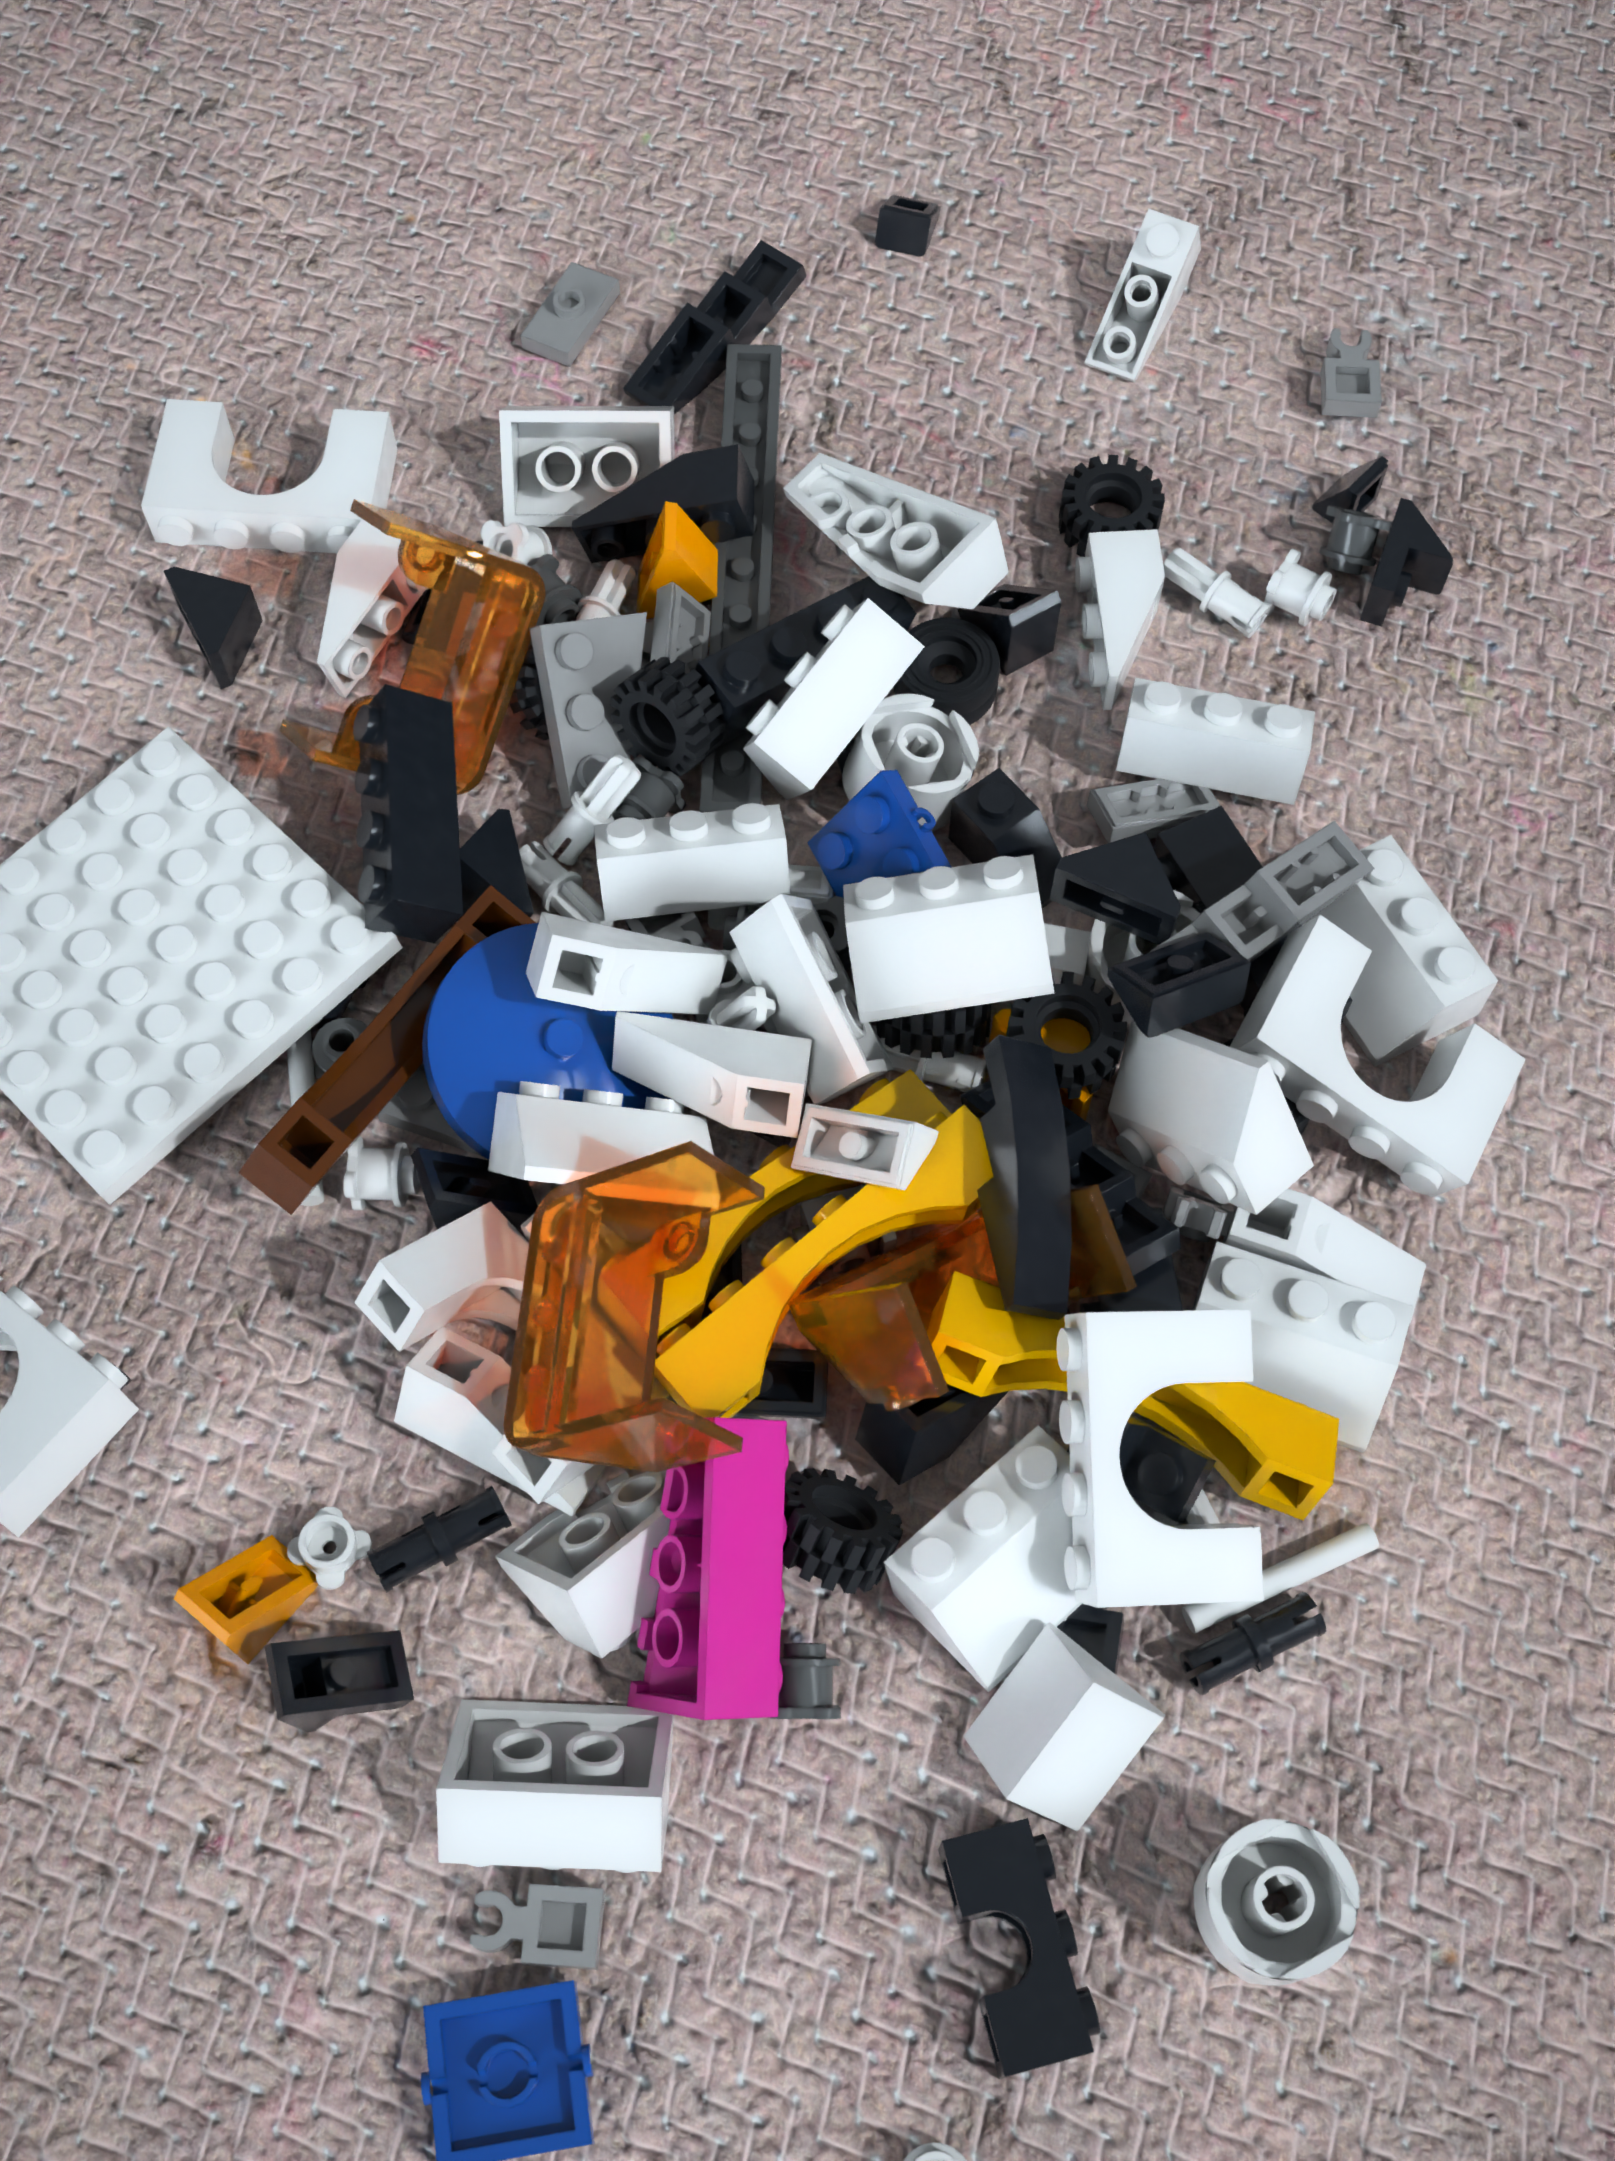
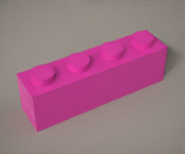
M720 1417L675 1418L660 1507L665 1517L670 1519L668 1535L661 1540L658 1548H653L649 1575L657 1579L659 1590L654 1618L641 1619L637 1647L642 1650H648L643 1681H631L627 1701L628 1707L701 1720L778 1717L779 1692L783 1682V1671L780 1663L781 1618L785 1609V1596L782 1589L783 1545L787 1536V1522L784 1516L785 1472L789 1464V1449L786 1443L787 1421Z

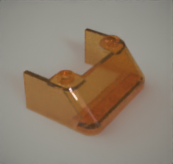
M354 499L350 509L351 512L384 534L401 539L398 548V563L403 574L414 583L432 589L399 688L452 703L457 795L467 793L479 784L486 771L518 679L520 668L531 641L530 628L536 627L544 604V582L537 571L519 560L434 524ZM375 695L362 696L348 706L343 715L338 733L284 719L279 731L312 761L356 772L360 764L359 741H356L353 736L354 721L360 707L368 705Z
M688 1141L560 1185L550 1191L539 1204L531 1226L504 1415V1434L507 1441L511 1445L537 1457L647 1472H660L742 1452V1437L664 1397L651 1400L664 1279L686 1272L703 1257L708 1244L711 1216L764 1200L765 1187L694 1142Z
M1098 1184L1071 1189L1072 1247L1068 1306L1082 1298L1128 1292L1137 1287ZM978 1209L962 1224H942L794 1298L788 1303L798 1330L868 1403H883L886 1411H893L907 1407L921 1399L940 1397L949 1392L927 1331L932 1312L954 1271L999 1287L982 1210Z

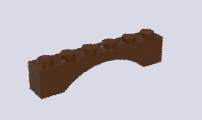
M490 885L366 1029L258 1143L238 1173L292 1215L423 1064L422 1040L427 1011L441 981L454 964L469 949L487 937L511 927L536 922Z

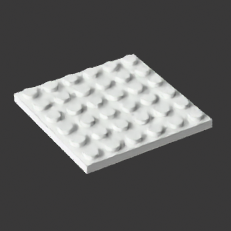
M168 726L0 864V1089L94 1190L111 1205L400 951L402 946L396 935L392 932L384 933L365 929L364 906Z

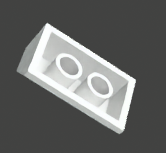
M506 406L499 410L504 527H508L512 522L521 523L524 526L572 527V521L674 460V406Z
M869 598L853 610L844 604L836 612L821 632L829 639L815 658L806 652L784 678V681L791 688L778 705L769 699L746 726V729L754 735L744 746L743 750L776 791L786 800L809 792L814 788L925 647Z
M1135 678L1116 771L1294 805L1311 751L1315 711L1299 709L1286 704H1273L1236 697L1227 693H1214L1177 686L1164 681L1156 682Z
M749 803L741 805L736 809L704 813L687 810L676 813L673 816L642 820L625 817L616 819L611 823L594 825L596 858L605 922L763 904L780 894L791 895L787 840L779 804L764 806Z
M1392 835L1360 849V852L1375 869L1307 921L1309 922L1315 917L1322 915L1372 950L1350 994L1353 1001L1343 1023L1374 1067L1479 1015L1498 982L1492 971Z
M1033 854L1019 857L1000 856L988 862L951 868L938 866L920 873L889 878L870 877L858 883L843 885L845 927L860 1024L1054 994Z
M780 894L769 900L729 932L736 945V948L730 951L731 958L741 978L747 984L754 982L755 986L765 988L767 998L775 1000L776 1011L764 1023L767 1032L812 1039L805 1098L810 1096L814 1105L828 1103L894 1069L872 1023L860 1024L854 986L811 899Z
M1134 1020L1131 1022L1108 1112L1119 1133L1116 1137L1117 1145L1131 1163L1138 1167L1144 1165L1165 1174L1178 1185L1188 1184L1208 1193L1220 1204L1230 1203L1255 1215L1260 1213L1314 1166L1268 1060L1179 1028L1148 1038L1137 1027Z
M520 1081L519 1094L497 1093L488 1171L529 1181L719 1201L721 1186L706 1117L684 1114L685 1106L674 1100L646 1097L645 1109L622 1107V1093L584 1089L582 1102L559 1099L560 1086Z
M1217 1241L1204 1268L1192 1311L1250 1309L1254 1381L1245 1383L1339 1418L1337 1445L1361 1453L1365 1452L1397 1371L1414 1306Z
M1039 1425L884 1561L893 1595L987 1692L992 1690L1015 1668L1047 1623L1051 1622L1057 1627L1064 1620L1066 1621L1067 1617L1082 1604L1075 1601V1590L1069 1589L1064 1571L1066 1549L1068 1546H1073L1072 1517L1066 1515L1062 1503V1480L1065 1473H1070V1454Z
M461 1699L436 1788L439 1863L468 1864L475 1867L489 1865L528 1866L549 1870L563 1868L615 1870L622 1873L636 1871L661 1872L668 1822L674 1715L615 1705Z

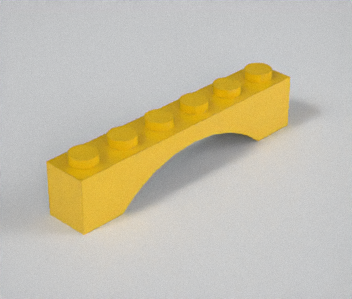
M911 1069L891 1082L887 1078L877 1081L864 1092L859 1103L849 1109V1111L914 1121L922 1125L941 1111L947 1117L952 1115ZM788 1144L782 1145L772 1151L762 1161L758 1171L743 1181L731 1179L722 1184L719 1201L708 1200L707 1205L689 1217L685 1216L658 1231L653 1241L635 1253L632 1249H627L607 1262L598 1278L596 1306L646 1366L660 1356L655 1349L670 1332L684 1323H687L693 1329L701 1322L707 1297L722 1267L748 1236L770 1218L801 1201L833 1191L845 1190L864 1183L792 1169L791 1164L796 1145L792 1148Z
M965 1104L949 1117L941 1111L923 1124L938 1130V1137L935 1145L905 1191L867 1184L848 1201L842 1194L836 1196L813 1217L812 1222L816 1227L797 1243L791 1237L782 1240L761 1260L760 1264L764 1267L761 1273L745 1286L740 1280L730 1283L709 1303L708 1307L712 1311L709 1316L693 1329L687 1323L680 1325L657 1345L655 1351L660 1356L652 1362L654 1376L689 1418H732L760 1394L766 1359L781 1323L800 1294L828 1266L856 1247L892 1231H900L928 1224H962L981 1208L977 1190L993 1177V1172L981 1122Z
M954 1271L932 1312L916 1373L979 1397L1011 1390L1050 1389L1067 1392V1371L1060 1369L1056 1351L1058 1332L1061 1328H1065V1316L1060 1320L1005 1311L999 1287ZM1245 1382L1174 1384L1150 1394L1133 1411L1154 1421L1192 1448L1216 1460L1213 1467L1240 1497L1297 1519L1304 1520L1333 1485L1339 1418Z

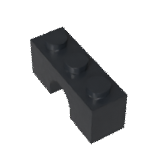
M1028 1818L943 1840L938 1852L957 1923L962 1924L981 1918L1002 1920L1017 1931L1025 1946L1026 1966L1020 1981L1010 1989L983 1996L978 2001L999 2079L1093 2053L1094 2050L1090 2036L1100 2034V2024L1088 1987L1076 1989L1068 1958L1078 1955L1077 1943L1067 1911L1063 1909L1054 1912L1046 1881L1056 1879V1872L1045 1835L1033 1836Z

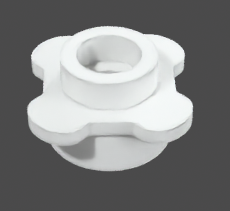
M325 1507L320 1509L315 1514V1517L306 1523L299 1537H295L289 1542L287 1554L294 1565H305L316 1575V1581L321 1588L333 1590L339 1588L344 1583L345 1572L356 1560L368 1557L367 1551L372 1549V1540L366 1531H355L350 1523L343 1518V1514L338 1508ZM329 1542L336 1544V1550L331 1554L323 1551L325 1544Z

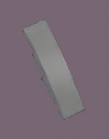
M1333 821L1259 869L1244 885L1204 910L1192 924L1150 952L1207 932L1252 962L1369 875L1375 868L1338 824Z

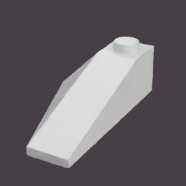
M819 453L783 488L786 497L878 585L919 602L974 609L1009 573L997 519L822 453Z
M734 1415L732 1417L741 1419L767 1420L758 1416ZM670 1448L666 1450L663 1456L664 1465L651 1472L641 1473L631 1478L627 1472L617 1476L606 1483L611 1492L610 1495L576 1514L574 1513L573 1516L559 1509L552 1512L496 1555L501 1568L565 1640L601 1659L611 1651L626 1645L633 1638L635 1631L640 1628L641 1619L652 1618L655 1614L659 1584L657 1579L649 1575L653 1548H658L661 1540L668 1535L670 1519L665 1517L660 1507Z

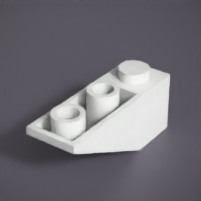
M1148 208L1084 362L1085 365L1128 381L1136 382L1183 294L1201 251L1199 226Z
M369 509L337 552L317 659L318 665L338 695L344 698L348 696L356 683L367 674L373 660L390 637L400 629L404 618L424 591L431 587L436 575L443 567L424 531L373 509Z
M1158 529L1089 533L1085 557L1076 558L1077 592H1086L1088 603L1082 606V633L1084 639H1093L1094 652L1089 653L1088 659L1089 682L1091 687H1100L1103 710L1112 709L1158 609L1165 578Z
M542 912L526 975L537 998L600 1011L709 1014L715 1004L729 955L727 952Z
M617 1011L615 1016L612 1070L731 1129L798 1138L806 1093L812 1039Z
M1288 1188L1257 1215L1234 1205L1235 1213L1227 1236L1223 1239L1224 1244L1413 1305L1411 1323L1426 1263L1313 1196Z
M441 1327L406 1365L394 1422L525 1491L494 1457L492 1451L519 1412L541 1398L501 1356L445 1327ZM600 1461L548 1497L544 1502L573 1516L603 1475L606 1466Z

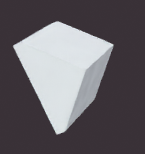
M1049 1622L963 1737L1007 1800L1078 1832L1165 1717V1714Z

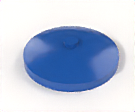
M539 923L524 924L505 929L487 937L469 949L441 981L431 1000L425 1019L422 1051L425 1075L431 1094L438 1109L455 1133L469 1147L488 1160L490 1157L497 1093L519 1094L520 1081L560 1086L559 1099L582 1102L584 1089L622 1093V1107L645 1109L646 1097L670 1099L612 1070L615 1016L617 1011H600L535 996L526 975V969ZM629 1012L673 1019L672 1013Z

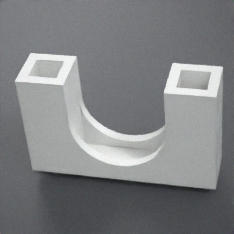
M167 399L141 504L155 542L168 543L175 546L191 544L223 546L229 549H272L287 553L305 551L337 554L338 550L369 509L386 515L398 451L389 412L333 409L325 452L317 470L302 484L290 490L276 494L257 495L239 491L225 483L235 439L223 402Z
M1319 915L1288 934L1230 1047L1268 1060L1283 1095L1296 1103V1107L1302 1115L1315 1122L1325 1123L1348 1139L1349 1145L1357 1153L1380 1161L1400 1175L1402 1183L1409 1189L1420 1194L1435 1197L1467 1185L1525 1062V1058L1474 1023L1439 1040L1421 1080L1408 1102L1393 1100L1372 1090L1358 1077L1351 1067L1341 1039L1343 1009L1372 950L1322 915Z
M491 1201L379 1260L354 1302L399 1352L441 1327L467 1318L487 1319L504 1324L522 1334L536 1346L550 1367L555 1390L519 1412L492 1451V1454L537 1504L546 1500L643 1432L670 1396L653 1373Z
M13 1285L5 1294L0 1290V1350L16 1351L19 1359V1371L15 1387L7 1403L0 1411V1523L19 1537L132 1418L139 1408L120 1390L128 1381V1378L98 1352L89 1362L78 1353L86 1345L56 1318L47 1327L42 1325L37 1319L44 1311L23 1291Z
M1250 1309L1065 1314V1328H1061L1058 1332L1056 1351L1060 1369L1067 1371L1068 1400L1062 1401L1060 1406L1059 1428L1062 1440L1065 1444H1069L1070 1473H1065L1062 1480V1503L1066 1515L1072 1517L1073 1546H1068L1066 1549L1064 1571L1069 1589L1075 1590V1601L1096 1608L1264 1601L1260 1527L1238 1523L1164 1525L1147 1515L1133 1500L1123 1480L1119 1459L1121 1437L1129 1417L1136 1407L1155 1391L1181 1383L1254 1381Z

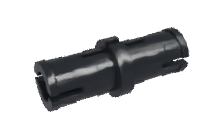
M493 1486L486 1488V1491L439 1516H436L434 1511L422 1516L424 1524L375 1550L367 1551V1555L376 1574L380 1577L383 1588L386 1592H389L394 1586L443 1561L445 1566L458 1561L456 1553L503 1528L512 1526Z
M1301 1592L1295 1598L1254 1619L1246 1614L1232 1622V1630L1191 1650L1181 1652L1179 1656L1185 1673L1209 1661L1214 1664V1667L1189 1679L1191 1685L1203 1696L1209 1693L1210 1689L1252 1667L1257 1672H1261L1273 1666L1274 1656L1315 1636L1319 1637L1325 1634L1326 1625L1321 1613L1298 1625L1292 1622L1293 1619L1317 1607L1314 1600L1306 1592Z

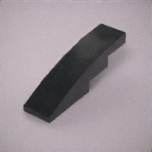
M760 240L736 274L733 276L724 271L697 308L687 302L624 386L625 394L644 406H674V414H676L704 391L726 369L727 344L750 345L775 317L807 275L803 265Z
M998 1035L983 1048L996 1105L980 1118L993 1177L977 1190L1005 1311L1060 1320L1067 1314L1072 1247L1071 1185L1064 1112L1051 1048Z
M990 1080L961 1095L962 1106L965 1104L979 1121L996 1105ZM1063 1105L1070 1167L1071 1230L1127 1279L1181 1249L1179 1228L1136 1197L1134 1175L1094 1147L1091 1125Z

